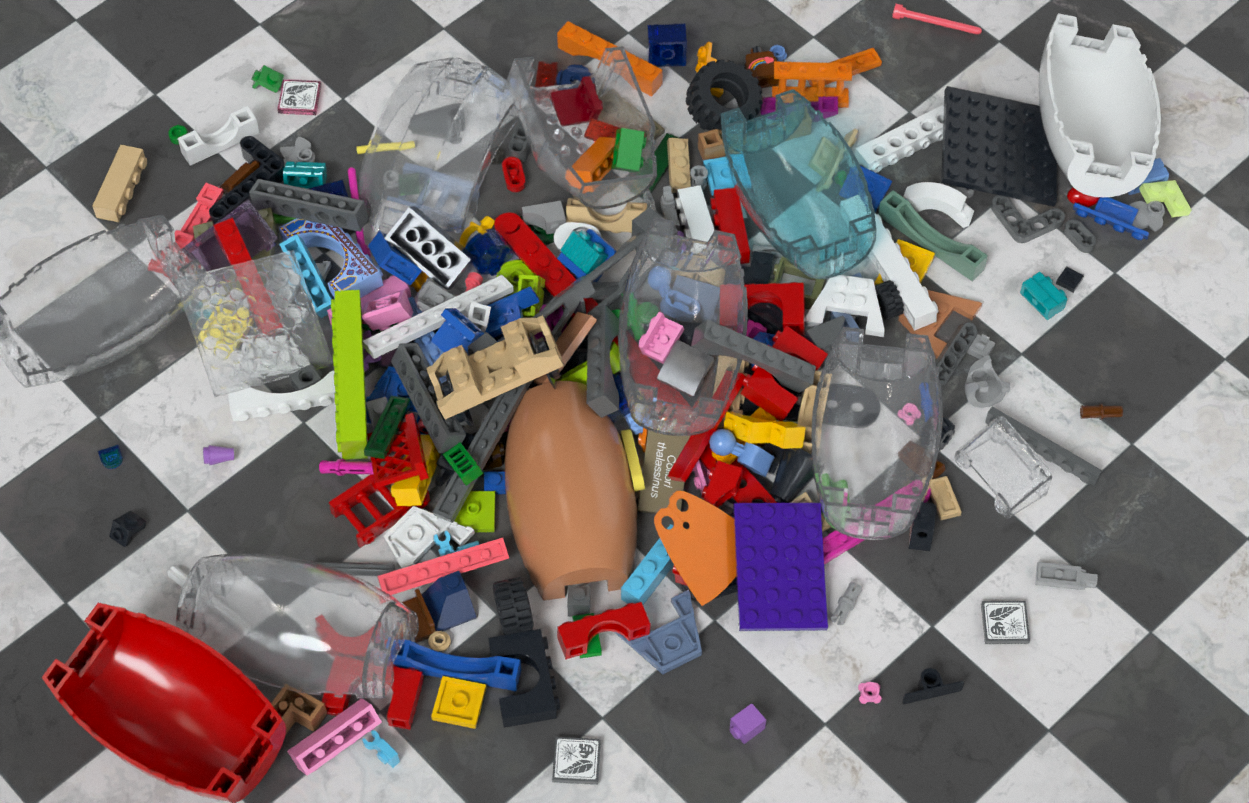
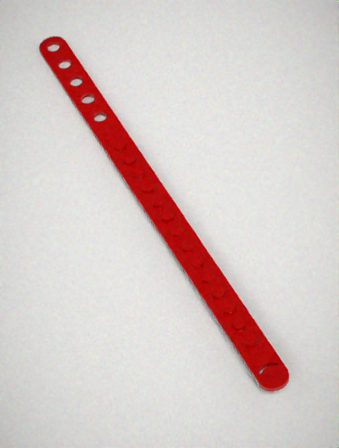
M507 212L495 219L494 228L498 235L534 275L545 279V287L554 297L576 281L573 275L517 214ZM583 298L586 314L598 305L593 298ZM620 331L619 335L615 336L612 342L616 343L626 359L623 367L620 369L622 374L674 432L690 433L691 436L701 417L674 388L657 380L659 371L642 354L623 331ZM708 443L699 458L709 471H711L712 467H716L717 461L712 456L713 451L710 448V443ZM738 458L731 463V465L743 468L742 479L747 483V486L739 488L736 496L733 497L737 503H752L755 499H761L764 503H777L747 468L737 462Z

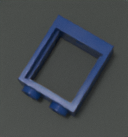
M379 231L368 245L376 262L381 268L411 286L422 270L384 239L387 234Z

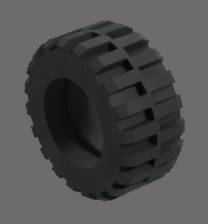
M723 59L717 60L716 63L711 61L707 65H703L694 76L687 88L686 105L689 106L687 110L690 115H693L692 119L694 122L701 125L700 128L703 130L745 131L760 112L763 103L762 88L758 86L759 81L756 77L752 76L753 73L749 69L743 68L744 65L740 63L738 65L734 64V61L731 60L725 62ZM721 88L731 93L737 101L738 108H726L717 103L710 89Z

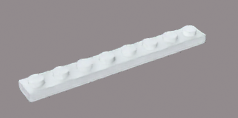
M500 275L363 340V347L375 359L398 348L399 344H406L441 327L446 320L441 316L445 308H456L464 315L465 307L470 302L482 305L490 304L512 293L513 285L503 275Z

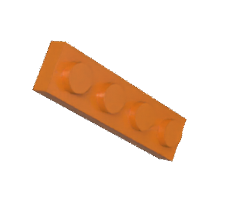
M870 48L829 63H852L853 76L881 66L882 60L875 49ZM808 80L811 87H817L818 80ZM825 80V85L837 80Z

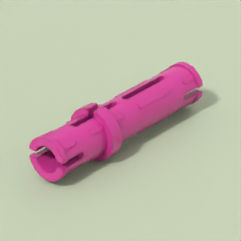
M338 459L337 461L322 460L319 464V470L322 474L332 473L338 476H344L345 474L373 475L372 462Z

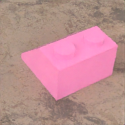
M404 289L366 302L361 316L373 331L377 329L383 331L390 328L392 324H399L410 319L413 309Z

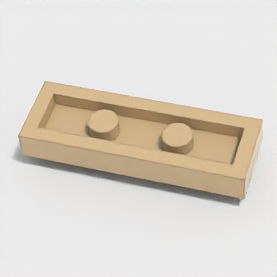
M669 138L667 141L669 183L671 193H677L678 189L691 187L688 139Z

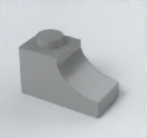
M561 200L522 207V220L527 225L541 227L546 231V234L555 233L560 225L566 223Z

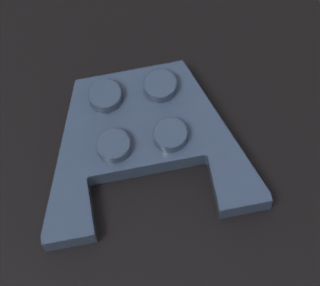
M689 590L671 598V603L680 618L651 631L647 636L630 641L623 635L614 632L661 674H665L702 656Z

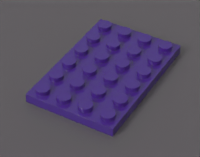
M734 503L739 631H827L828 620L821 504Z

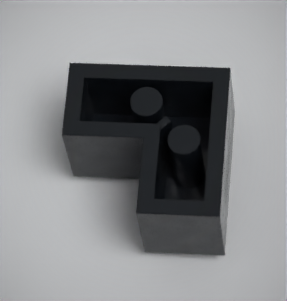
M753 251L750 267L730 264L727 285L769 284L773 254Z

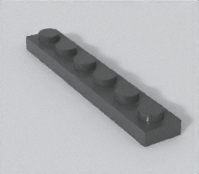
M992 406L988 411L985 423L992 429L1002 432L1009 439L1017 441L1029 451H1034L1043 456L1046 461L1060 466L1065 472L1072 473L1086 484L1095 486L1099 481L1101 469Z

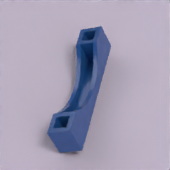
M389 637L384 653L385 664H394L398 668L407 669L411 667L422 672V675L442 678V676L512 691H517L521 675V662L518 659L501 656L489 658L454 656L428 649L410 640Z

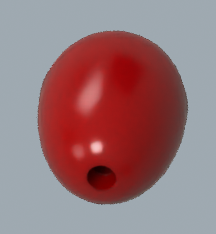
M1074 187L1067 193V199L1072 204L1077 203L1084 207H1091L1097 204L1100 197L1083 194Z

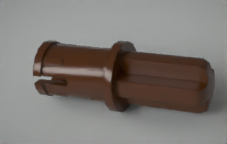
M1102 403L1095 406H1080L1081 419L1099 418V420H1103L1104 417L1123 416L1122 406H1103Z

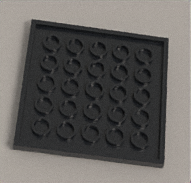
M947 86L944 90L941 183L1054 207L1057 203V161L1046 137L1040 106Z

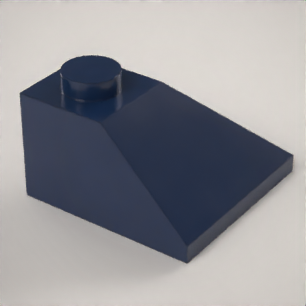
M459 571L438 578L421 594L434 622L435 631H446L477 618L467 587Z

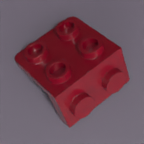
M590 76L583 77L578 88L554 91L550 94L551 102L561 126L597 121L603 110V103L598 98L596 85L592 82Z

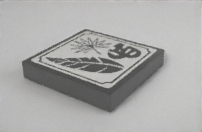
M1026 601L981 602L985 644H1029L1030 636Z
M555 737L552 782L598 785L601 739Z

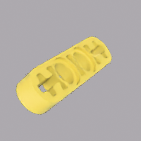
M631 429L621 430L622 443L627 455L634 492L645 490Z

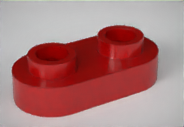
M516 157L505 158L502 162V171L506 187L511 192H520L526 185L521 161Z

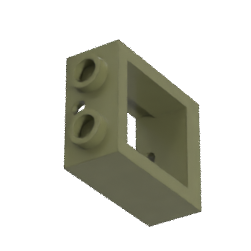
M781 256L779 264L776 263L774 266V280L770 279L769 284L781 283L784 273L816 281L811 296L805 294V309L810 310L825 287L828 268Z

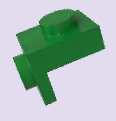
M263 65L259 71L255 70L251 78L254 81L252 88L256 89L258 85H261L277 93L284 75Z

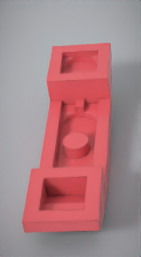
M205 183L196 198L198 203L182 229L175 231L167 244L168 248L186 254L195 246L193 226L211 222L209 209L222 198L223 189Z

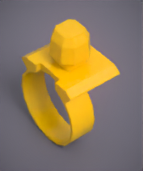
M485 216L480 222V226L470 222V226L461 234L459 244L470 253H474L483 244L485 236L492 241L495 240L496 236L488 232L490 229L492 230L495 220ZM478 231V236L474 243L466 248L470 235Z

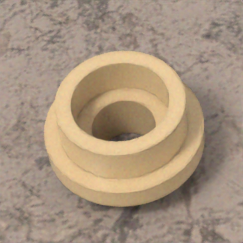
M436 631L430 635L428 643L431 650L442 653L450 647L451 640L446 632ZM437 639H443V642L437 643L435 641Z

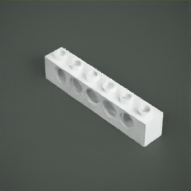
M944 104L855 149L854 161L858 165L878 173L882 168L893 165L898 160L909 157L914 152L925 149L936 141L943 140Z

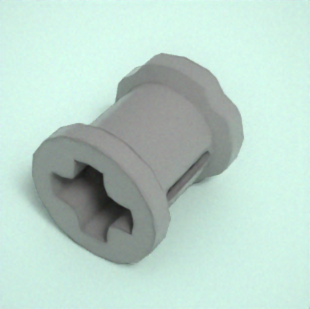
M694 166L690 171L692 178L690 180L691 187L701 185L703 191L707 187L706 178L708 171L704 166Z

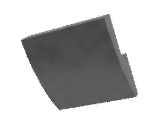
M677 340L666 358L657 380L694 398L704 383L705 375L714 363V357Z

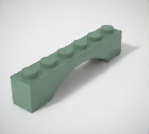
M892 190L880 202L878 214L884 221L926 250L934 252L936 257L972 282L985 270L988 255L972 244L956 242L936 231L920 217L908 200Z

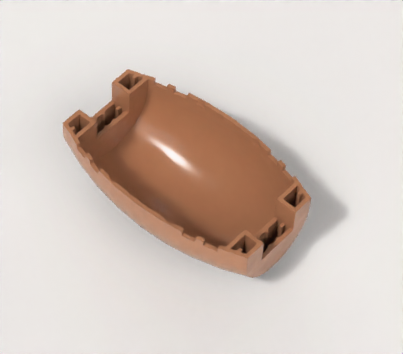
M556 381L557 389H554L551 383H545L526 391L511 418L505 450V488L512 533L523 564L527 568L531 581L543 601L565 598L564 586L606 580L608 591L621 590V587L633 573L635 566L637 506L624 446L610 415L601 418L586 403L587 385L572 381Z

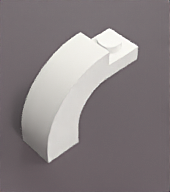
M921 182L913 184L906 188L903 196L910 202L917 213L926 209L939 210L949 215L963 228L969 226L974 210L965 203L966 196L952 187L939 183Z

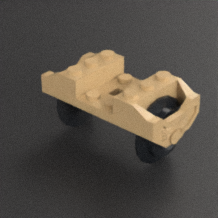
M543 315L538 318H519L501 327L505 340L477 351L470 356L467 355L464 347L460 345L442 353L432 366L427 367L428 375L438 399V408L445 419L455 415L459 423L466 421L470 427H473V420L469 412L470 408L545 374L552 387L557 389L556 380L561 377L558 368L564 366ZM543 332L545 339L543 337L537 339L534 335ZM446 375V381L441 383L439 378Z

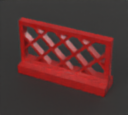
M413 413L405 415L406 421L402 423L399 431H404L400 435H396L386 458L371 457L374 481L377 488L419 475L420 481L429 478L420 430ZM371 432V433H367V438H368V440H369V438H370L372 432ZM401 442L405 443L402 447H398ZM392 451L396 452L393 457L388 456ZM403 454L408 455L404 460L399 459ZM382 461L387 462L384 466H379ZM394 464H398L395 469H391ZM405 467L412 468L410 470L402 472V470ZM385 473L390 474L388 477L380 479Z

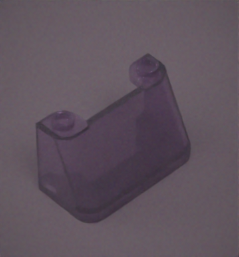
M249 199L216 223L218 224L233 218L251 258L264 249L268 252L276 246L274 241L278 237ZM214 225L181 249L182 253L212 288L217 286L219 289L228 282L226 277L234 272L214 234Z

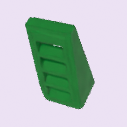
M461 442L443 454L465 486L483 474ZM459 450H461V452L458 453L456 456H454L453 458H450L452 455H454V454L457 453ZM465 455V457H463L461 460L454 463V461ZM468 460V462H467L466 464H464L463 466H461L460 468H458V466H460L461 464H463L465 461ZM472 465L471 468H469V469L466 470L464 473H462L463 470H465L466 468H468L469 466Z

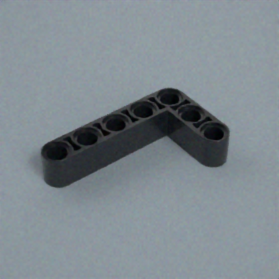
M253 136L242 138L240 140V147L243 158L249 164L257 161L259 168L211 206L209 215L213 225L233 218L235 221L253 206L249 192L258 179L275 183L284 181V160Z

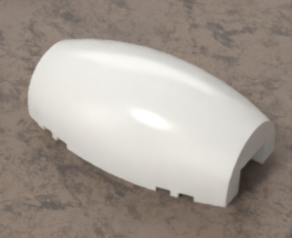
M1058 13L1045 43L1039 74V105L1050 149L1064 175L1079 192L1093 197H1114L1125 194L1138 187L1146 179L1152 169L1157 154L1156 148L1159 145L1158 135L1161 128L1160 103L1151 68H1147L1145 64L1147 58L1145 54L1141 55L1139 50L1141 45L1131 28L1113 24L1104 40L1076 35L1078 32L1077 17Z

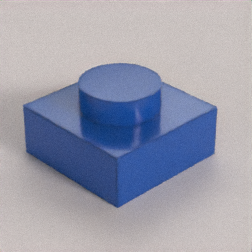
M484 472V491L506 494L505 472Z

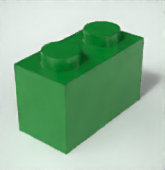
M626 128L617 129L611 169L635 173L642 168L643 157H641L642 149L646 145V137H644L643 131Z

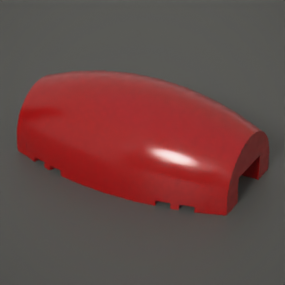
M97 603L84 620L91 630L67 662L64 664L55 659L42 676V679L53 695L75 721L95 740L124 762L148 776L175 788L207 798L231 803L244 799L266 775L276 759L285 738L286 724L272 704L242 671L226 657L198 638L162 620L147 617L146 614L135 613L118 606Z

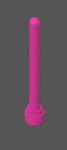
M350 167L348 169L351 198L359 200L356 170ZM362 228L360 232L356 231L357 243L361 247L363 254H368L371 258L370 249L365 245Z

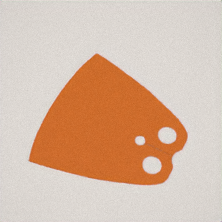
M676 491L670 497L668 507L662 508L656 513L654 524L675 568L695 598L703 606L717 597L736 577L734 518L695 495L684 491ZM684 499L687 501L689 507L686 512H682L677 508V500ZM664 516L672 518L674 522L672 529L663 527L662 518ZM684 522L689 523V529L683 527Z

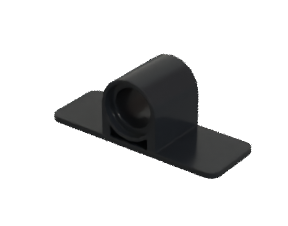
M927 668L921 673L918 684L919 691L905 694L902 704L960 692L963 689L964 681L944 685L939 672L936 669ZM925 680H932L934 684H928Z

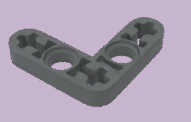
M995 196L991 204L993 213L1011 237L1018 243L1029 242L1061 227L1065 219V214L1061 209L1053 208L1025 221L1009 198L1005 196ZM1013 216L1016 218V221L1010 222L1006 217ZM1041 223L1044 228L1038 229L1033 224Z

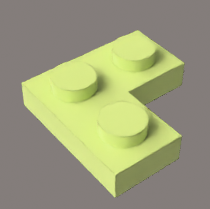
M1175 180L1144 183L1139 188L1147 204L1151 201L1164 202L1172 217L1188 216L1192 211Z

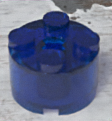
M487 229V233L481 234L479 232L473 236L465 249L476 257L472 265L480 274L495 276L501 270V266L513 258V253L497 230Z

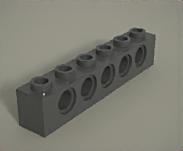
M261 179L256 181L249 192L255 210L271 207L274 214L359 232L369 219L363 200Z
M418 343L399 344L391 362L438 453H445L459 442L462 444L466 433L455 415L445 419L439 410L434 386L427 372L429 364Z

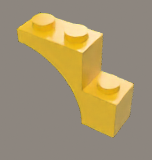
M733 411L726 412L724 429L731 431L736 438L747 443H771L783 449L803 448L806 427L797 423L764 420Z

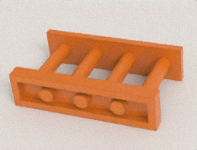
M774 61V79H779V86H772V97H780V102H818V97H838V108H848L849 93L848 88H844V82L852 81V63ZM787 79L798 80V87H786ZM806 80H818L817 87H805ZM825 80H837L836 88L825 87Z

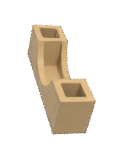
M568 198L566 222H585L595 226L599 232L603 230L612 233L630 232L632 234V220L647 209V203L627 202L624 209L619 213L603 215L591 207L588 199Z
M815 371L813 385L802 391L797 424L806 427L803 448L800 449L812 456L817 446L819 419L829 379L828 373Z

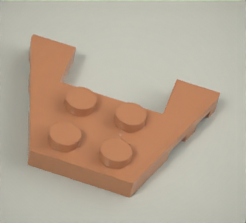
M927 290L929 298L938 307L936 322L914 331L904 313L899 316L898 321L915 338L918 337L924 343V347L931 351L937 359L947 343L938 339L935 335L951 313L955 311L973 320L981 309L982 303Z

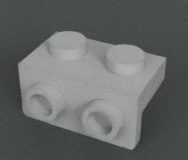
M427 278L414 299L417 304L416 307L424 312L456 297V295Z

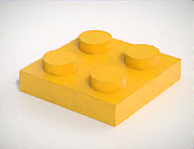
M442 676L431 715L432 720L476 729L486 692V684Z

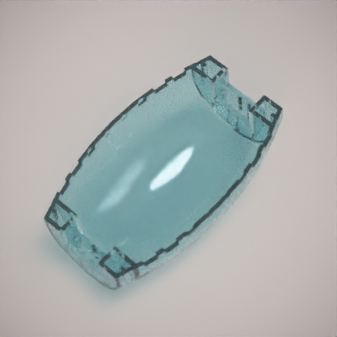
M794 89L775 95L776 111L746 121L739 107L721 113L723 148L734 188L751 220L770 245L789 263L808 277L815 279L836 277L860 264L869 255L876 241L877 229L872 198L862 168L853 151L834 125L823 118V113L819 110L816 111L811 106V102Z

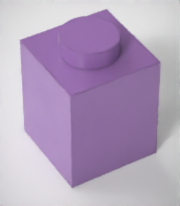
M751 703L731 718L730 732L735 739H740L745 744L765 729L766 719Z

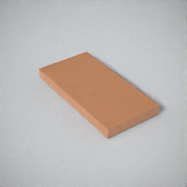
M577 312L556 341L564 366L596 323L597 319L592 315ZM564 366L558 368L559 372H561ZM546 374L533 381L539 385L550 383Z

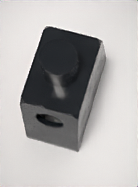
M914 502L911 512L908 549L930 551L935 528L936 504ZM925 532L924 537L918 536L917 533Z

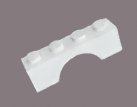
M247 106L231 113L227 123L218 131L210 134H200L194 130L179 137L178 142L181 153L191 166L240 143V140L245 136H255L260 133L257 119Z

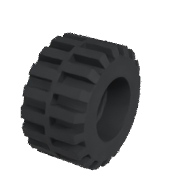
M519 576L494 582L493 594L503 633L510 635L533 630V617L523 579Z

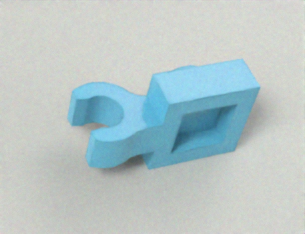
M371 731L375 740L368 742L363 738V745L370 750L376 749L378 751L376 755L383 764L388 763L394 768L400 762L398 753L383 738L381 739L376 731Z

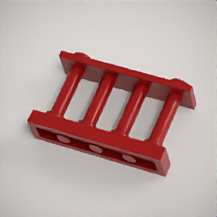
M394 464L391 469H395L398 464ZM385 473L380 479L388 477L390 474ZM374 475L367 476L329 501L330 511L333 516L337 518L340 515H345L359 532L356 534V539L360 548L371 544L377 536L394 526L413 507L397 506L395 497H392L390 490L386 486L376 487ZM427 490L422 505L413 506L423 509L430 502L429 491ZM376 491L380 492L394 508L385 516L368 498ZM358 503H362L376 520L367 528L351 510Z

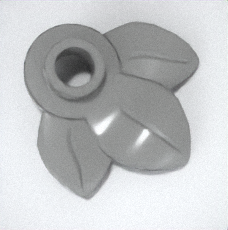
M297 137L295 146L280 147L284 164H286V161L295 163L315 161V154L311 151V143L302 137Z
M1136 201L1129 205L1139 209L1132 226L1139 229H1145L1149 226L1153 231L1162 228L1164 223L1162 217L1164 216L1165 209L1161 202L1151 201L1147 204L1143 201Z

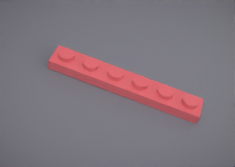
M500 538L379 575L377 578L384 598L433 583L438 578L456 571L462 574L507 560L509 556L504 540Z

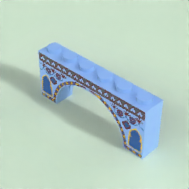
M297 218L279 227L283 242L297 234L304 240L307 248L323 247L331 249L345 259L340 273L328 283L333 299H335L334 291L360 290V298L383 286L381 278L383 273L380 267L373 265L368 254L364 255L359 244H354L349 233H344L342 228Z

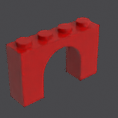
M804 283L730 284L721 287L722 326L743 334V318L746 311L758 303H771L778 306L783 312V330L788 326L798 334L805 335Z
M788 326L785 327L783 332L778 330L772 339L775 342L772 346L773 348L816 366L815 371L818 370L828 355ZM754 365L751 369L754 371V374L746 376L742 382L744 388L740 394L779 421H783L798 398L778 385L771 373Z
M351 656L334 657L322 698L327 714L337 716L346 710L352 693L359 685L368 681H380L388 685L393 691L387 714L388 725L411 730L424 682L422 672L411 667L407 669L398 668L390 663L385 665L377 664L369 659L361 661Z

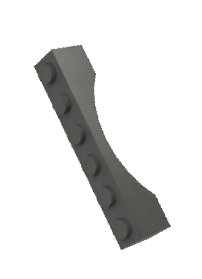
M606 305L588 314L597 320L588 332L586 403L601 418L619 410V393L610 365V346L615 336L619 335L620 320Z
M708 319L694 330L691 347L709 355L733 357L755 364L771 373L782 386L798 393L813 385L816 366Z

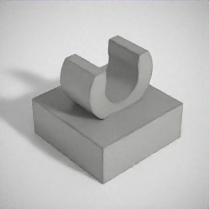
M977 334L967 353L981 359L985 355L991 354L995 347V342L991 341L990 337L984 334Z

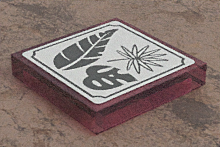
M283 80L278 114L317 115L321 81Z

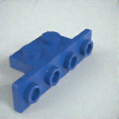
M1100 197L1095 210L1077 203L1073 205V210L1076 211L1075 214L1083 218L1087 216L1092 217L1094 222L1100 225L1109 224L1113 226L1112 229L1120 233H1124V231L1129 232L1137 240H1142L1143 238L1147 240L1149 237V232L1132 226L1139 209L1109 197Z
M532 287L487 305L491 307L485 333L487 332L494 338L503 334L502 326L523 318L522 310L539 302V298Z

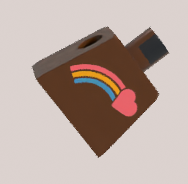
M759 46L751 48V54L745 56V69H749L753 73L752 76L757 78L759 81L758 86H761V88L779 86V79H774V61L777 62L773 52H762Z

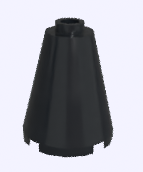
M791 448L784 449L770 495L777 503L792 502L821 471L822 464L818 466V460L800 448L796 451L791 450Z

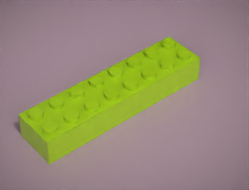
M360 290L334 291L335 299H331V320L334 350L337 450L342 452V459L344 460L368 459V456H364V449L367 445V420Z

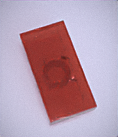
M591 118L584 137L596 141L599 137L616 138V131L620 127Z

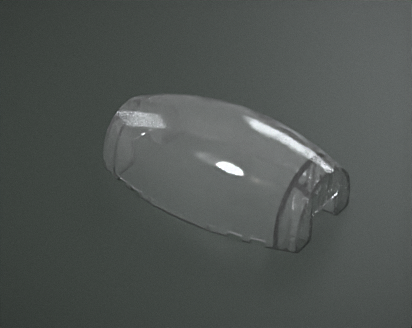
M163 214L137 219V223L127 226L123 223L117 225L118 228L107 232L102 230L87 236L39 262L24 273V277L16 284L13 282L8 287L9 290L0 297V357L22 386L25 388L35 387L81 376L130 354L171 325L206 288L209 283L208 272L197 258L193 261L188 259L175 242L174 228Z
M654 217L637 249L623 291L619 315L618 350L624 394L630 415L639 426L655 433L671 436L701 434L713 428L719 420L736 383L742 360L721 355H710L714 357V363L705 375L704 383L695 397L692 398L657 380L663 364L643 355L639 348V340L643 334L647 333L651 319L654 316L656 317L658 312L663 313L665 318L671 321L703 323L708 319L746 336L748 303L747 290L744 287L743 280L745 276L744 269H741L740 264L741 254L735 234L714 230L708 242L674 235L675 221Z
M843 327L832 345L829 357L825 361V366L816 388L812 412L811 456L816 491L825 520L838 532L865 540L889 539L903 534L911 527L924 502L933 478L943 427V397L939 370L936 367L935 354L928 335L907 333L905 348L863 344L864 329Z
M228 553L208 555L200 558L191 569L184 583L176 614V627L198 638L226 657L247 678L301 693L321 695V692L334 693L335 697H343V694H353L357 698H386L394 682L393 663L404 641H414L419 631L417 614L395 597L371 583L318 562L264 553Z

